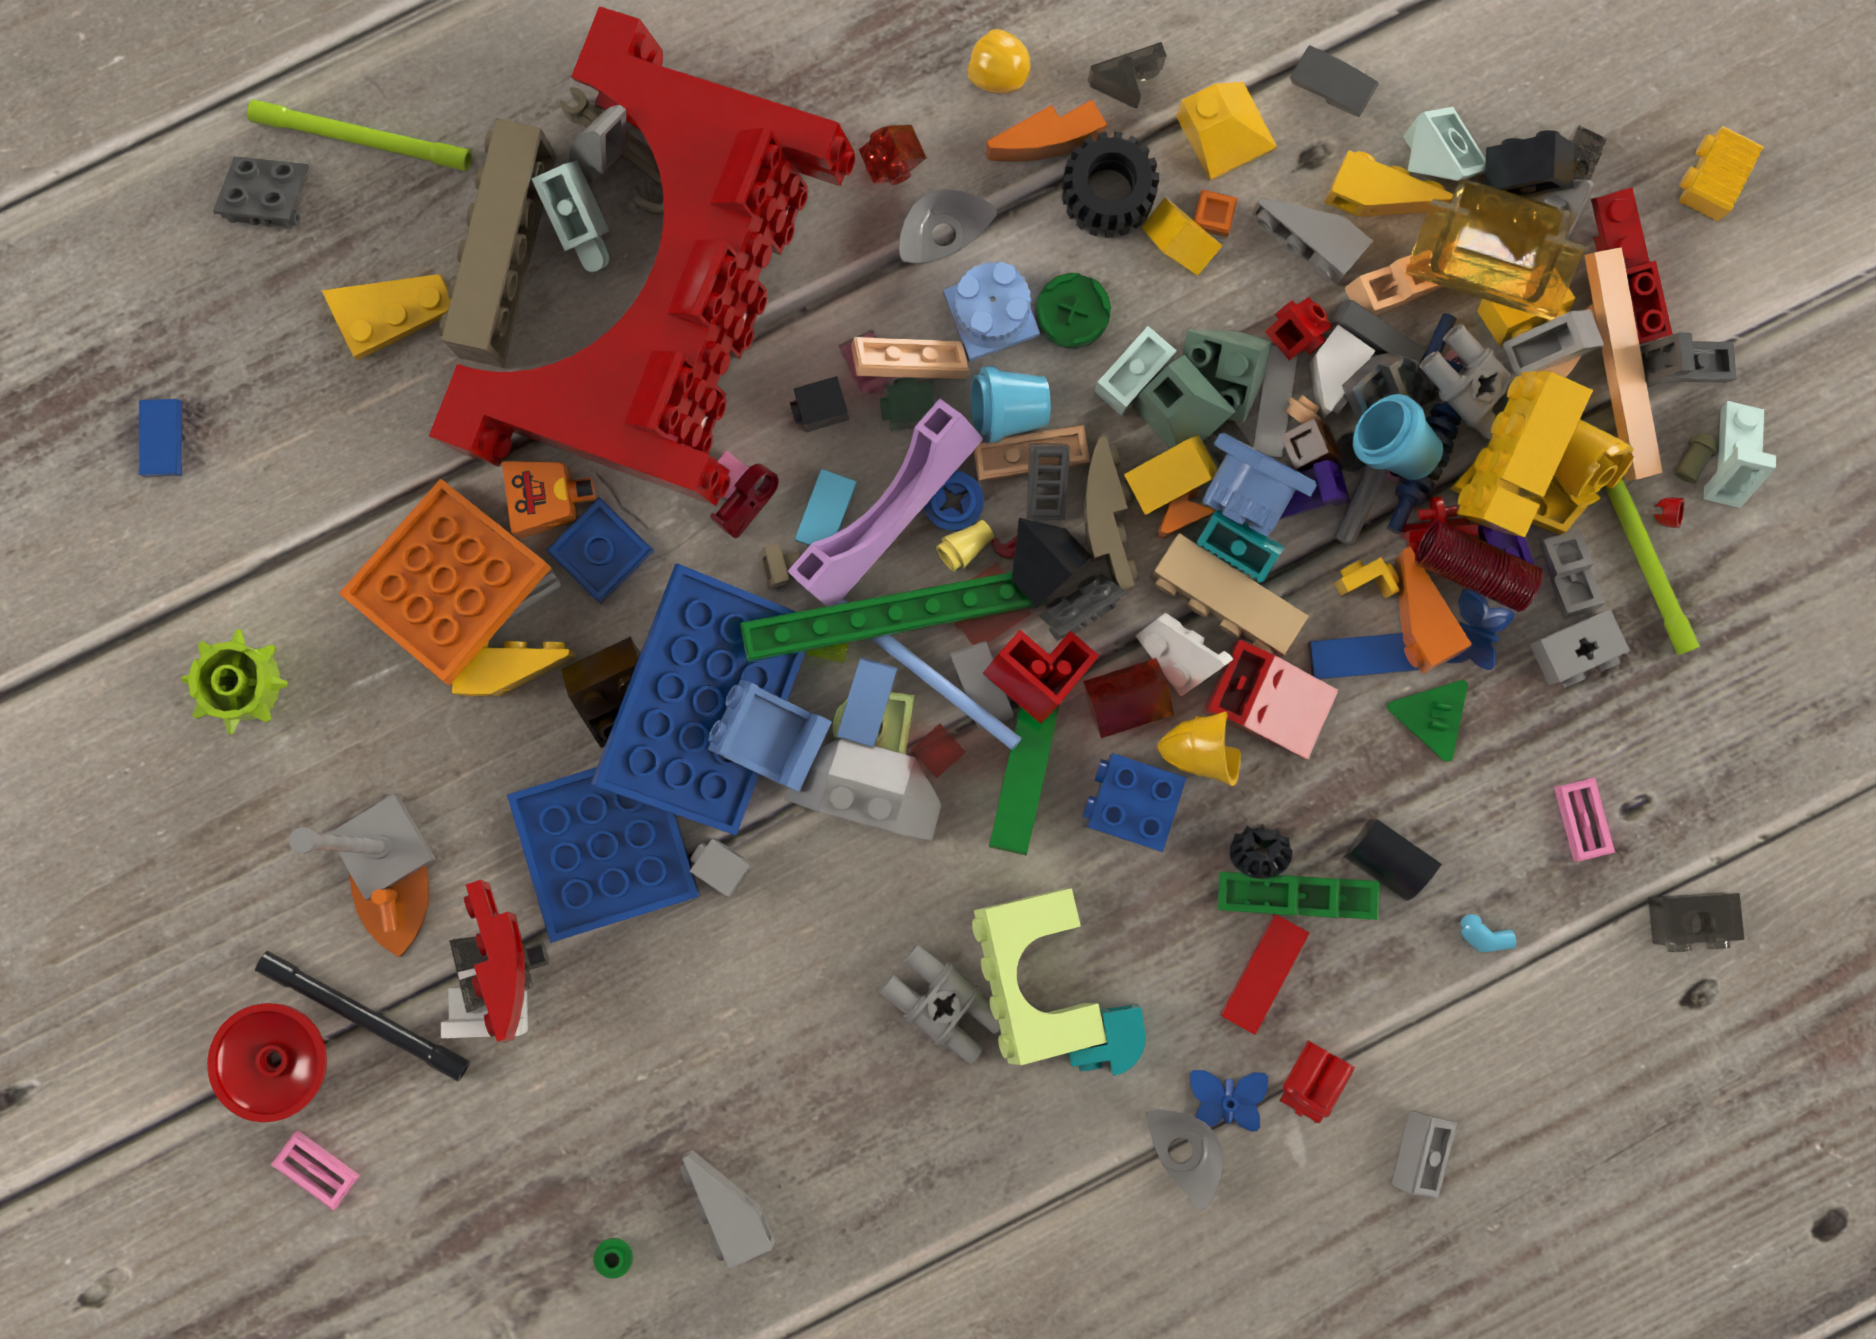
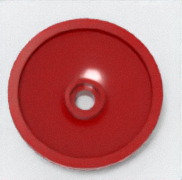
M279 1003L252 1005L230 1016L214 1035L207 1058L209 1081L219 1101L230 1112L243 1119L264 1123L286 1119L304 1109L319 1092L327 1069L326 1046L316 1025L301 1011ZM274 1052L280 1054L282 1058L279 1066L272 1062L271 1058Z

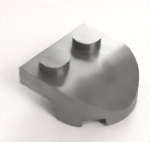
M1380 354L1368 360L1342 384L1357 422L1371 405L1390 395H1406L1420 405L1423 390L1430 389L1429 377L1419 368L1420 362L1397 354Z

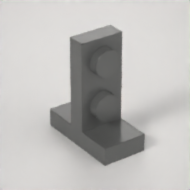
M1678 332L1640 347L1647 388L1662 382L1727 383L1737 379L1733 342L1692 341V333Z

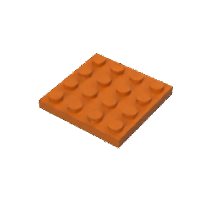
M440 478L339 594L439 679L450 686L551 570V567Z

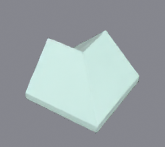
M1454 107L1421 113L1403 136L1411 149L1408 165L1409 172L1456 181L1485 174L1486 158Z

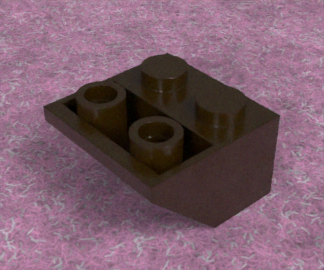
M631 636L561 669L568 697L600 748L605 747L641 654Z

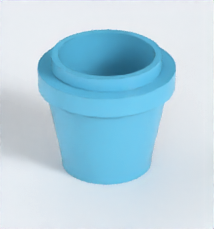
M996 366L981 367L979 374L975 375L972 380L971 412L974 428L984 438V442L999 443L1004 437L1048 426L1051 400L1045 376L1000 371Z
M1402 394L1384 397L1371 405L1359 419L1353 436L1354 452L1363 463L1374 469H1386L1408 480H1418L1430 474L1440 462L1443 453L1442 441L1425 420V414L1421 406L1410 397Z

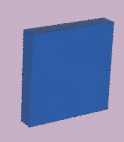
M600 497L546 549L600 604L654 552Z

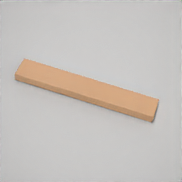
M1622 247L1584 255L1597 327L1604 343L1601 349L1617 435L1620 440L1634 448V451L1630 453L1635 457L1625 474L1626 481L1663 473Z

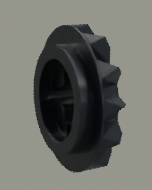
M1262 823L1259 828L1252 829L1246 826L1241 834L1235 833L1233 842L1230 845V858L1233 865L1241 873L1252 878L1268 879L1280 875L1288 868L1292 860L1293 850L1290 847L1289 837H1283L1278 828L1274 830L1266 829ZM1255 843L1259 844L1262 848H1268V859L1260 851L1254 852Z

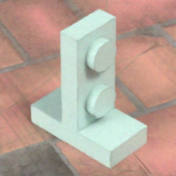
M1727 401L1721 408L1718 469L1704 486V500L1741 508L1776 469V455L1763 452L1764 409Z

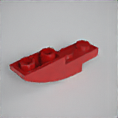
M1633 187L1591 199L1599 236L1593 237L1597 252L1622 247L1639 344L1673 335L1656 260L1649 261Z
M480 879L466 884L468 896L464 897V903L468 915L471 919L476 918L480 933L475 935L479 951L482 956L487 955L489 960L473 965L476 976L472 977V984L479 999L484 998L488 1014L484 1015V1023L490 1037L495 1036L497 1042L507 1043L514 1040L524 1000L525 959L522 937L516 914L508 911L499 914L490 883Z

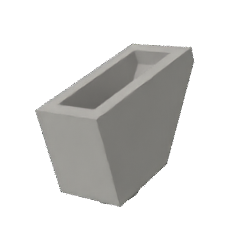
M1581 310L1568 312L1504 342L1503 346L1512 370L1517 377L1520 376L1521 372L1542 371L1571 361L1604 346L1592 311Z

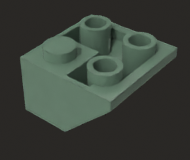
M1189 329L1186 334L1182 356L1185 355L1236 411L1228 419L1244 423L1264 379L1273 341L1238 331Z
M1185 355L1169 364L1142 390L1131 405L1170 449L1197 435L1204 442L1236 412Z

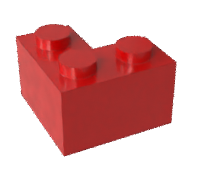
M1019 630L982 674L1041 724L1062 702L1100 655L1072 631H1069L1054 650L1048 654L1022 630Z

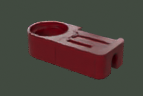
M760 463L750 466L734 485L736 487L735 491L716 514L711 513V520L733 538L740 537L776 492L779 484L777 474ZM765 476L759 488L754 490L757 482Z

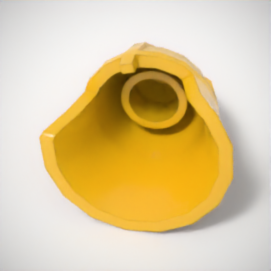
M1227 712L1207 717L1196 716L1194 719L1183 721L1167 732L1157 743L1156 748L1163 759L1180 771L1196 774L1197 777L1217 780L1230 786H1235L1238 781L1241 751L1238 748L1225 746Z

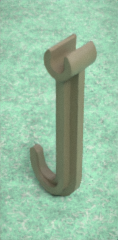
M570 87L574 100L579 104L576 107H570L563 100H560L561 108L569 121L579 123L587 128L603 111L588 101L582 90ZM627 131V150L621 156L662 186L659 169L651 148ZM642 195L634 197L635 203L643 210L653 215H664V202L655 203Z

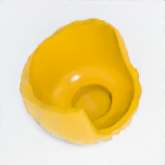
M999 29L990 30L977 41L972 50L967 70L968 79L975 86L990 93L1007 94L1017 91L1029 77L1031 69L1030 55L1024 44L1013 34Z

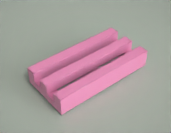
M1595 778L1554 787L1573 861L1579 862L1615 853ZM1586 788L1601 848L1597 849L1580 790ZM1568 792H1571L1586 847L1585 852L1582 847Z
M300 1131L294 1132L271 1164L333 1211L339 1207L344 1196L349 1193L352 1185L360 1177L359 1174ZM296 1145L299 1146V1147H300L301 1149H303L305 1152H307L308 1154H310V1155H311L312 1157H314L316 1160H318L319 1162H321L323 1165H325V1166H326L327 1168H329L331 1171H333V1172L336 1173L338 1176H340L342 1179H344V1180H345L344 1183H343L342 1181H340L339 1179H337L335 1176H333L331 1173H329L327 1170H325L324 1168H322L320 1165H318V1164H317L316 1162H314L312 1159H310L309 1157H307L305 1154H303V1153H302L301 1151H299L297 1148H295V1146H296ZM290 1156L313 1175L337 1191L336 1194L333 1195L287 1162L286 1158Z

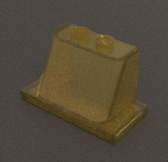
M1462 179L1458 181L1450 204L1432 198L1405 274L1553 320L1556 318L1584 252L1585 245L1566 240L1571 211Z

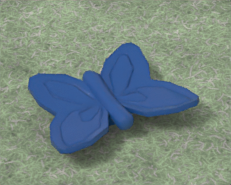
M1466 588L1462 590L1458 603L1460 615L1469 625L1462 622L1458 623L1472 645L1461 654L1448 660L1447 663H1463L1471 659L1477 666L1486 670H1492L1496 664V651L1491 643L1499 640L1495 633L1504 630L1514 619L1515 614L1512 610L1501 607L1489 608L1488 602L1483 596Z
M1193 1070L1190 1073V1086L1194 1096L1201 1102L1196 1113L1197 1119L1212 1127L1217 1125L1222 1118L1227 1124H1230L1234 1118L1240 1127L1252 1132L1258 1131L1260 1128V1114L1256 1105L1264 1099L1268 1089V1076L1265 1073L1252 1072L1241 1078L1235 1089L1233 1079H1226L1225 1090L1219 1078L1206 1070Z

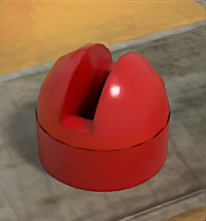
M1666 497L1661 499L1655 505V507L1663 508L1662 514H1654L1656 522L1664 527L1679 529L1684 515V498Z

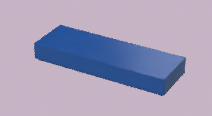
M1403 633L1308 642L1312 676L1319 680L1420 670L1419 667H1413L1405 655L1404 648L1406 645L1403 642Z

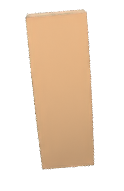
M1456 239L1398 259L1390 266L1361 275L1347 285L1345 290L1350 300L1355 301L1376 316L1469 276L1472 272Z

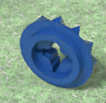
M955 471L928 501L924 509L928 519L940 529L957 532L972 526L981 515L984 505L983 492L973 477L964 472ZM943 489H946L948 493L951 492L953 496L962 495L967 492L960 501L962 515L953 507L940 511L947 502L946 493Z

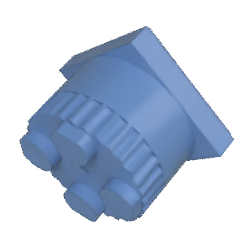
M1220 433L1214 446L1227 454L1210 483L1202 502L1219 511L1223 510L1222 514L1239 524H1249L1252 521L1249 526L1250 528L1265 536H1269L1276 527L1294 492L1298 490L1311 497L1317 484H1315L1316 481L1273 457L1225 433Z

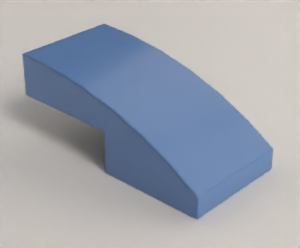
M863 657L860 658L837 734L838 737L871 747L875 746L897 673V667Z

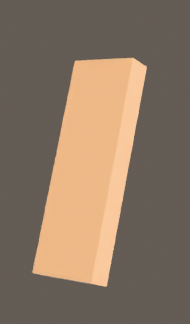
M854 337L851 344L857 376L966 379L969 372L962 341Z
M1084 425L1005 437L999 443H985L981 441L973 450L978 482L1028 474L1029 443L1068 444L1070 446L1069 467L1090 464ZM1039 457V464H1059V457Z

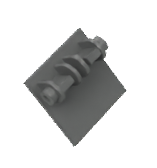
M234 156L213 212L214 214H221V217L228 219L230 223L244 222L258 225L261 221L262 226L268 227L272 221L273 226H282L286 229L298 226L300 223V213L293 209L309 166L303 163Z
M1102 574L1090 576L1078 585V590L1069 596L1058 597L1046 606V611L1041 613L1039 617L1051 627L1049 628L1050 633L1056 641H1059L1069 631H1072L1074 634L1080 631V624L1084 628L1087 627V619L1091 618L1093 621H1096V613L1101 617L1116 607L1115 603L1127 593Z

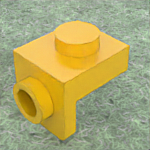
M1382 557L1365 566L1361 560L1340 570L1343 578L1333 583L1340 596L1372 579L1375 580L1384 598L1399 592L1397 583H1399L1398 575L1390 563H1384Z

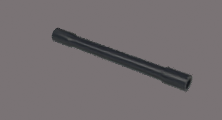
M266 951L256 965L255 971L283 987L291 988L425 1061L428 1066L457 1082L462 1079L470 1065V1061L442 1045H436L351 999L302 972L297 966L270 951Z

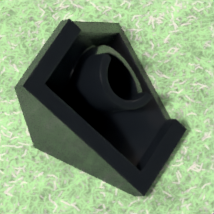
M1019 518L1011 581L1037 608L1092 556L1067 529Z

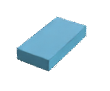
M821 469L795 541L810 546L813 542L828 538L839 532L857 481Z

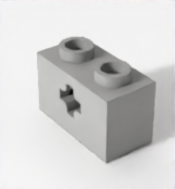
M1611 609L1596 613L1529 643L1548 685L1562 682L1564 688L1586 679L1583 672L1593 667H1596L1598 672L1620 664L1618 656L1630 651ZM1584 645L1586 652L1578 657L1575 650Z

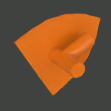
M424 866L390 888L375 890L371 895V900L364 899L352 876L349 875L355 908L366 930L381 946L396 956L401 957L416 939L425 920L429 903L427 866Z

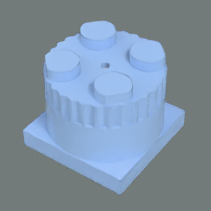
M1004 262L980 263L979 266H974L972 270H968L966 275L961 277L957 285L943 289L944 297L969 362L1040 336L1030 308L1031 292L1028 289V283L1025 282V278L1020 275V272L1016 271L1014 264L1008 265Z

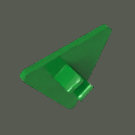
M1459 680L1389 702L1387 710L1444 762H1449L1453 759L1468 683L1465 680Z

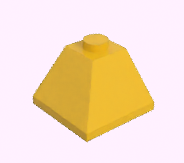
M1244 82L1216 83L1181 100L1176 117L1209 181L1277 148Z

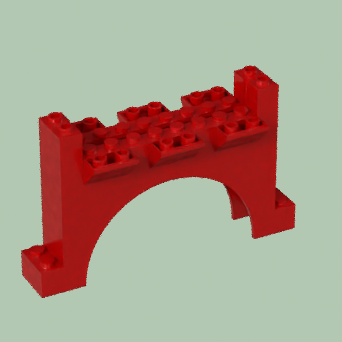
M599 6L571 78L599 92L594 103L596 107L606 110L610 107L621 105L625 108L626 122L644 134L653 152L660 173L664 201L663 230L653 268L641 292L622 318L591 345L568 358L539 368L514 372L487 371L457 364L429 437L461 454L500 467L502 459H505L511 450L512 434L516 433L717 506L719 499L726 495L730 486V477L728 476L730 470L724 465L717 463L718 461L708 454L713 443V428L716 421L723 417L727 406V400L725 399L727 394L717 386L720 375L723 376L728 370L730 355L741 359L743 351L748 350L754 337L753 326L757 315H761L766 308L768 300L767 289L758 277L762 268L765 269L768 266L772 252L781 255L784 246L789 245L794 236L796 215L798 210H803L808 199V186L799 173L841 187L845 175L849 176L853 170L855 153L839 122L662 66L663 50L641 19Z

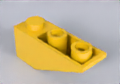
M1348 150L1338 168L1324 203L1357 217L1442 211L1451 201L1454 194L1445 191L1444 186L1440 183L1430 180L1421 181L1410 176V173L1402 167H1388L1376 162L1375 158L1366 152H1352Z
M505 641L503 648H489V642H487L452 682V694L458 696L499 697L575 659L576 652L565 649V643L542 642V649L527 648V642Z

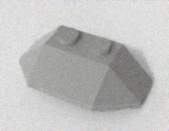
M841 737L818 750L800 791L788 788L784 799L785 801L818 812L932 841L942 806L915 757L877 746L871 747Z

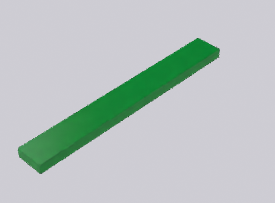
M1012 572L742 622L740 623V630L748 663L1036 607L1011 581ZM1047 600L1043 601L1038 607L1045 606Z

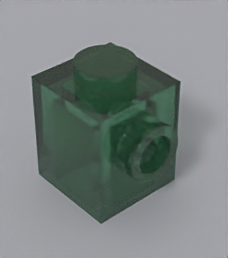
M900 378L893 381L894 385L886 386L887 397L880 398L882 421L890 420L891 431L913 429L934 406L932 381L916 382L915 378Z

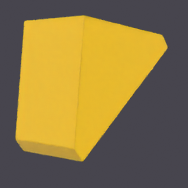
M1166 197L1141 227L1164 254L1197 276L1223 247L1222 244Z

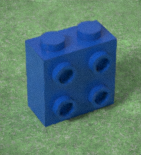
M1114 753L1109 754L1108 760L1101 759L1094 781L1100 782L1096 797L1089 795L1082 814L1083 818L1088 819L1086 827L1158 852H1163L1187 778Z

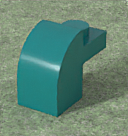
M1138 1004L1101 1009L1100 1012L1107 1042L1069 1052L1070 1065L1072 1067L1079 1066V1071L1083 1072L1101 1069L1102 1062L1108 1061L1109 1070L1113 1076L1120 1075L1131 1069L1140 1059L1146 1041L1142 1009Z

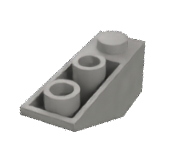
M1260 198L1251 213L1256 217V223L1268 233L1274 232L1284 240V246L1290 253L1296 257L1303 256L1313 265L1314 272L1325 281L1331 280L1336 285L1374 242L1344 216L1266 198Z
M695 1151L687 1152L682 1158L684 1165L680 1166L681 1173L688 1188L694 1186L700 1201L696 1202V1209L703 1224L709 1223L715 1236L711 1239V1244L718 1260H725L728 1269H731L771 1251L776 1241L761 1206Z

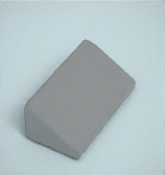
M1410 1111L1392 1179L1393 1187L1410 1194L1438 1199L1457 1123L1424 1113Z

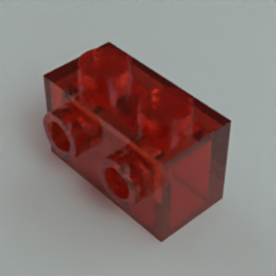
M1157 658L1083 681L1090 714L1101 738L1174 715L1168 681Z

